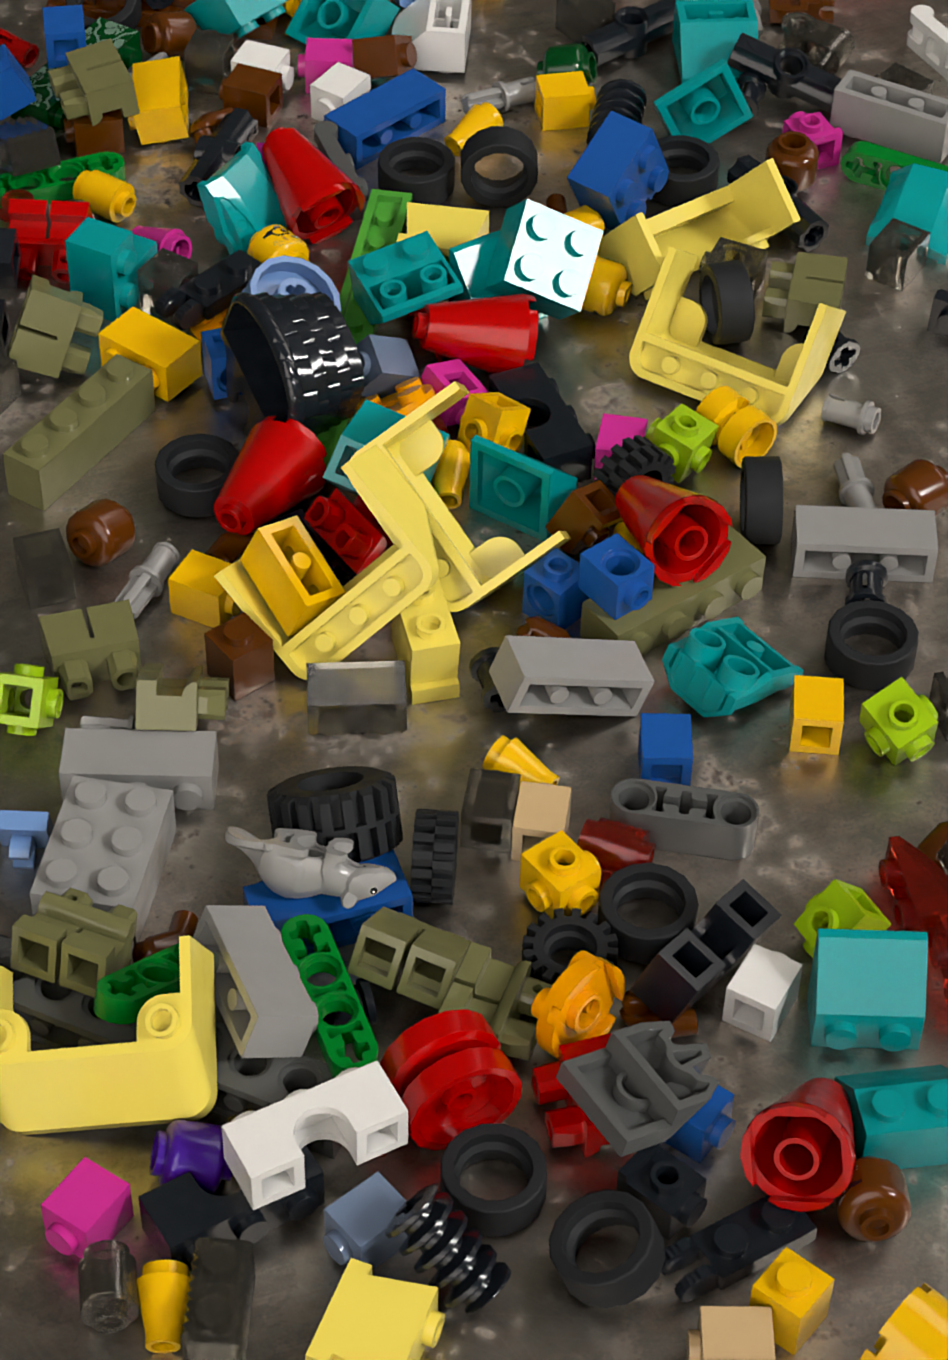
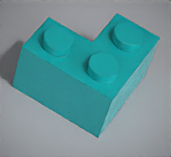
M87 217L65 240L70 292H82L83 302L104 311L103 319L113 322L131 307H135L141 295L150 285H154L160 276L161 262L158 260L157 242L135 235L130 230Z

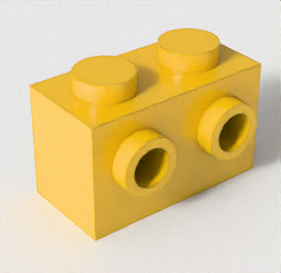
M176 56L132 64V80L140 114L129 116L127 120L130 130L137 129L141 145L166 143L170 140L188 138V86L180 57Z
M134 306L98 333L101 367L118 354L151 369L153 372L154 395L167 402L202 375L200 340Z
M297 515L258 528L240 558L241 563L287 637L298 634L346 594Z

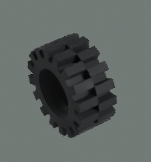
M634 435L633 440L630 437L623 439L622 447L618 444L614 445L611 448L613 454L610 457L604 455L600 461L604 464L601 469L596 468L593 476L597 480H601L616 497L620 486L626 480L636 475H645L673 485L675 478L671 475L676 472V467L673 465L674 460L645 437Z
M417 808L411 856L410 890L413 895V902L453 904L457 868L459 811Z
M563 908L554 909L553 919H550L545 912L538 916V925L531 922L528 926L527 936L524 935L522 942V961L531 962L532 978L553 985L568 966L560 965L551 960L550 956L552 954L565 950L577 952L584 950L594 956L602 957L617 967L618 939L615 933L611 934V926L606 921L598 925L597 914L590 912L585 919L581 918V909L572 908V916H565Z

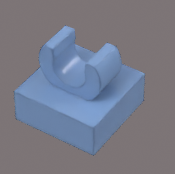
M0 810V843L2 847H9V859L13 860V868L34 869L36 848L46 849L54 828L49 812Z

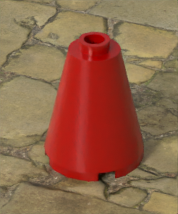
M279 127L267 135L262 147V153L287 229L300 239L309 238L312 244L326 241L345 230L353 222L350 214L356 207L360 212L364 207L365 196L359 186L297 129Z
M523 293L426 304L423 311L416 312L414 316L413 338L419 339L422 349L453 360L460 359L466 365L491 374L523 366L525 360L533 361L538 337V310H530L529 303L535 302L536 299L533 295Z
M268 416L255 424L250 430L214 503V513L222 528L231 533L247 535L317 494L325 486L327 481L323 476L326 467L323 459L327 456V452L311 430L290 418L285 423L275 421L273 419L276 416Z
M645 475L633 476L620 486L615 498L616 509L640 553L655 565L654 575L659 580L671 586H681L679 583L689 580L697 583L705 580L720 567L731 545V541L727 539L728 525L732 527L731 518L721 504L710 497Z
M818 1077L806 1081L759 1112L751 1120L743 1135L740 1159L745 1176L753 1187L757 1184L762 1191L769 1195L768 1201L777 1207L797 1212L823 1209L846 1190L853 1178L856 1155L851 1104L846 1090L832 1079Z

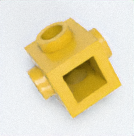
M499 392L471 393L468 396L465 411L460 419V429L456 441L463 443L470 452L471 439L478 435L519 452L524 442V431L531 408Z
M560 830L521 853L519 887L526 893L531 905L539 912H546L551 919L554 917V909L563 908L565 916H572V908L581 909L582 916L599 902L601 867L591 852L583 851L563 830Z

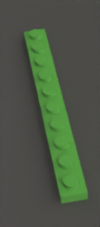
M379 189L371 190L351 259L396 243L398 233H405L407 202H412V193ZM348 267L340 293L341 314L351 331L355 343L358 344L367 335H376L379 324L370 325L354 299ZM351 418L342 420L339 425L332 426L329 431L319 433L317 436L327 452V456L323 459L326 469L339 438L350 423Z

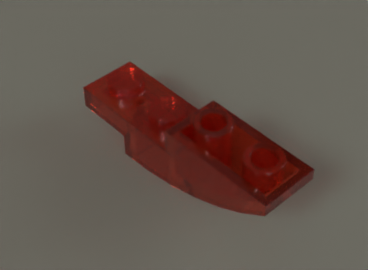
M900 836L889 837L885 859H881L878 866L881 885L884 890L891 891L894 899L893 914L897 928L905 931L927 932L930 961L935 969H941L945 980L944 996L948 1006V875L923 852Z

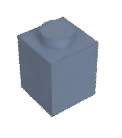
M369 334L356 344L365 379L362 396L368 397L378 394L379 398H384L395 393V386L413 377L420 378L407 339Z
M378 1171L324 1208L325 1235L323 1236V1243L330 1256L340 1265L348 1264L350 1258L371 1264L372 1270H374L399 1252V1248L408 1236L403 1232L388 1239L384 1233L394 1218L395 1213L407 1201Z

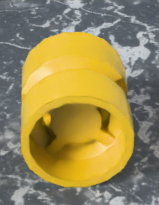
M720 386L712 390L703 398L695 411L719 426L712 445H718L720 453L740 468L742 459L745 456H765L777 436L778 427L776 421L759 408L751 406L745 397L729 386Z

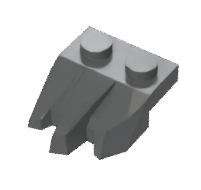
M670 1021L642 1022L613 1031L606 1048L563 1061L556 1076L558 1081L620 1157L665 1142L671 1138L711 1099L720 1082L713 1076L701 1074L711 1058L707 1044L678 1045L672 1043L671 1038L675 1030Z

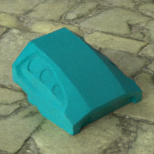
M244 142L241 145V150L207 181L202 180L197 184L207 221L214 228L217 242L226 246L229 255L239 249L247 253L251 237L264 227L279 224L287 228L269 171L263 162L260 151L254 143Z
M915 163L892 171L882 202L870 224L865 245L871 247L878 245L937 260L938 264L945 265L948 260V172Z
M738 616L707 622L700 628L691 629L687 637L670 643L662 658L671 690L703 717L729 716L734 710L754 704L778 690L791 687L794 675H802L804 672L798 665L794 666L746 627L744 621Z

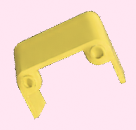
M771 158L728 186L648 219L645 218L643 212L634 215L602 237L597 255L622 263L627 271L626 281L633 284L631 294L635 297L643 294L647 301L650 299L669 246L697 255L698 258L693 272H696L708 263L719 262L742 251L745 252L746 257H750L769 248L768 239L801 219L774 159Z
M669 246L630 350L629 363L631 369L640 378L702 401L712 390L720 386H729L745 397L751 406L759 408L776 421L777 426L783 424L821 378L846 311L819 303L804 344L799 343L790 346L783 353L777 370L702 341L708 322L706 311L699 303L683 297L698 256Z
M456 381L366 444L351 457L353 459L372 446L377 445L426 506L439 567L438 577L450 612L463 611L520 576L553 549H558L571 540L567 531H558L527 554L523 552L514 540L507 537H494L479 547H474L423 474L424 471L440 459L444 450L443 437L432 420L469 394L467 388ZM350 480L351 484L354 486L360 497L363 499L367 507L370 509V511L380 524L379 515L377 514V512L373 509V507L369 504V502L365 499V497L360 493V491Z
M377 445L349 460L341 469L377 512L383 530L394 544L345 584L343 589L346 594L298 634L287 637L240 559L214 576L239 608L273 639V650L290 671L303 680H316L329 672L428 591L438 578L439 567L426 506Z
M190 935L179 936L180 992L156 995L141 1007L136 1024L137 1042L31 1051V1036L27 1022L19 1014L13 1012V972L0 965V1122L6 1128L19 1134L35 1135L166 1124L173 1120L196 1121L205 1117L212 1110L217 1099L214 954Z

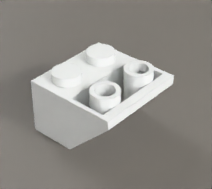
M415 0L394 18L392 35L412 36V43L417 52V62L414 69L438 71L444 74L465 72L471 31V0Z

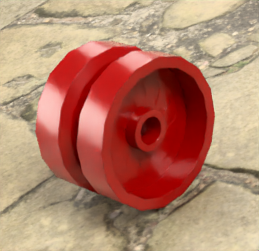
M468 1009L448 1010L422 1019L403 1031L389 1045L379 1063L408 1110V1133L419 1147L430 1150L446 1149L452 1139L463 1130L480 1124H501L513 1112L522 1094V1081L510 1060L501 1051V1044L491 1026L481 1013Z

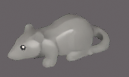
M228 826L225 841L241 849L253 861L265 885L274 893L285 898L299 899L320 894L341 897V905L344 908L350 909L358 901L376 895L397 880L394 872L387 867L371 863H357L347 857L348 853L354 847V841L349 838H334L329 841L327 846L316 842V832L302 829L277 828L274 832V838L259 840L251 833L238 827Z

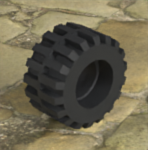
M366 766L319 769L290 777L272 787L266 795L273 838L277 828L314 831L317 833L316 842L327 846L329 841L334 838H349L354 841V847L347 857L357 863L379 857L394 849L403 841L396 779L388 771Z

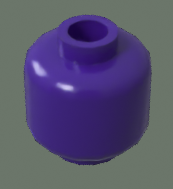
M173 1120L170 1122L165 1132L157 1131L155 1134L150 1157V1175L158 1176L159 1185H162L190 1171L197 1184L204 1191L214 1195L221 1180L230 1181L233 1176L224 1159L221 1126L187 1120Z

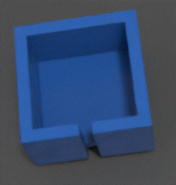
M610 111L567 176V180L579 205H587L597 211L603 219L604 227L613 230L638 213L643 212L645 215L647 208L645 201H650L656 192L663 189L668 179L669 168L652 128Z

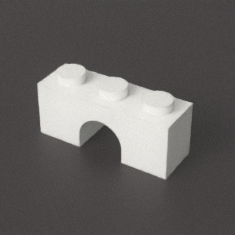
M374 1061L360 1068L346 1069L334 1079L310 1089L296 1090L286 1096L284 1100L258 1111L241 1113L231 1122L222 1125L224 1159L251 1208L255 1210L305 1188L304 1155L301 1149L313 1141L332 1140L342 1144L349 1151L357 1165L408 1144V1110L379 1062Z

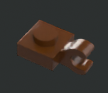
M769 0V23H780L783 25L808 23L809 16L820 25L833 24V11H824L821 8L835 6V0Z

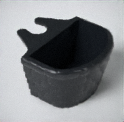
M247 292L236 293L227 310L220 335L226 350L227 397L231 403H235L238 401L239 392H241L248 405L249 419L244 424L246 437L257 422L268 416H276L273 420L284 423L289 418L296 420L311 430L316 437L319 433L329 431L330 427L339 425L342 420L352 418L364 391V371L351 331L330 297L321 292L298 295H282L279 293L269 295L267 292L257 294Z

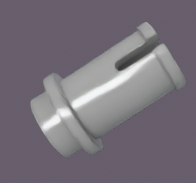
M831 393L826 397L821 412L822 421H829L857 429L858 434L863 436L867 432L875 433L881 418V408L875 407L873 401L867 400L864 404L838 397Z

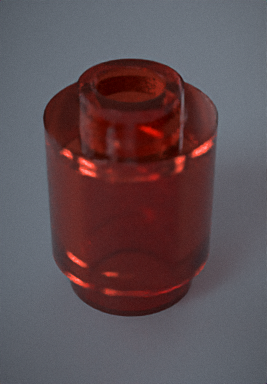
M601 817L598 821L588 818L582 827L577 843L583 851L587 850L595 856L600 864L601 871L611 874L631 864L652 863L656 850V844L649 842V831Z

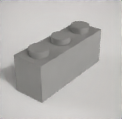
M849 69L834 89L830 124L833 128L840 127L845 136L858 138L940 164L947 156L948 99Z
M795 505L791 533L793 577L845 579L846 570L851 564L861 560H873L886 568L888 581L933 583L939 551L934 510ZM866 573L863 574V580H867Z
M505 635L489 669L491 678L507 713L637 717L655 683L635 641Z
M65 728L59 767L62 803L72 777L76 775L173 790L175 809L214 810L219 768L217 732Z
M206 905L193 938L214 954L215 1002L241 1058L302 1057L311 1034L317 1029L319 1020L316 1004L311 1001L300 979L299 970L293 964L282 942L281 933L275 928L266 907Z

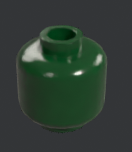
M583 44L550 46L544 54L543 61H538L537 75L583 71L588 86H591L597 80L595 55L593 52H588Z

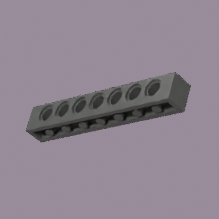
M0 934V965L13 972V1012L19 1014L27 1022L31 1040L53 1049L137 1042V1022L131 1024L106 1022L94 1013V997L60 986L59 978L55 983H51L10 968L12 939ZM216 1021L217 1099L211 1110L214 1113L233 1120L241 1113L258 1111L284 1100L286 1096L296 1090L310 1089L333 1079L325 1062L304 1055V1053L302 1057L241 1058L226 1024ZM317 1140L306 1146L310 1151L334 1160L342 1144L332 1140Z

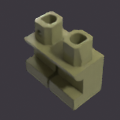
M111 38L65 53L68 65L48 71L52 91L55 97L60 99L67 121L87 115L92 126H95L101 121L102 113L120 109L124 118L140 114L133 80Z
M797 252L795 264L772 261L768 287H766L762 316L784 319L783 332L788 333L795 330L797 325L810 327L819 303L840 309L848 257Z
M33 274L8 347L6 364L54 378L59 377L61 370L84 375L90 359L91 348L73 343L71 339L74 331L97 337L103 322L104 311L83 302L82 292L65 291L49 285V280Z
M129 599L86 607L89 633L82 608L38 617L46 662L50 665L52 677L59 678L57 689H63L68 699L86 698L94 692L93 683L111 680L112 687L119 691L136 688V679L141 671L139 639Z
M143 664L136 679L135 730L196 731L200 719L225 720L226 710H228L229 678L203 677V665L193 668L187 679L163 678L164 664Z
M71 887L61 896L46 891L39 902L37 913L33 917L23 914L12 925L10 968L51 983H55L59 978L60 986L95 998L98 980L131 963L132 940L137 928V912L135 909L120 904L112 907L108 912L92 907L93 900L86 892Z
M383 906L361 925L347 972L392 990L398 983L401 970L403 969L396 992L440 1010L452 982H455V976L471 941Z
M471 942L455 976V982H452L438 1013L460 1009L481 1013L491 1026L501 1044V1051L505 1055L530 1061L537 1045L536 1025L519 1020L521 1013L532 1016L531 1006L536 995L546 987L551 988L552 985L531 977L530 961H520L516 966L492 959V948Z

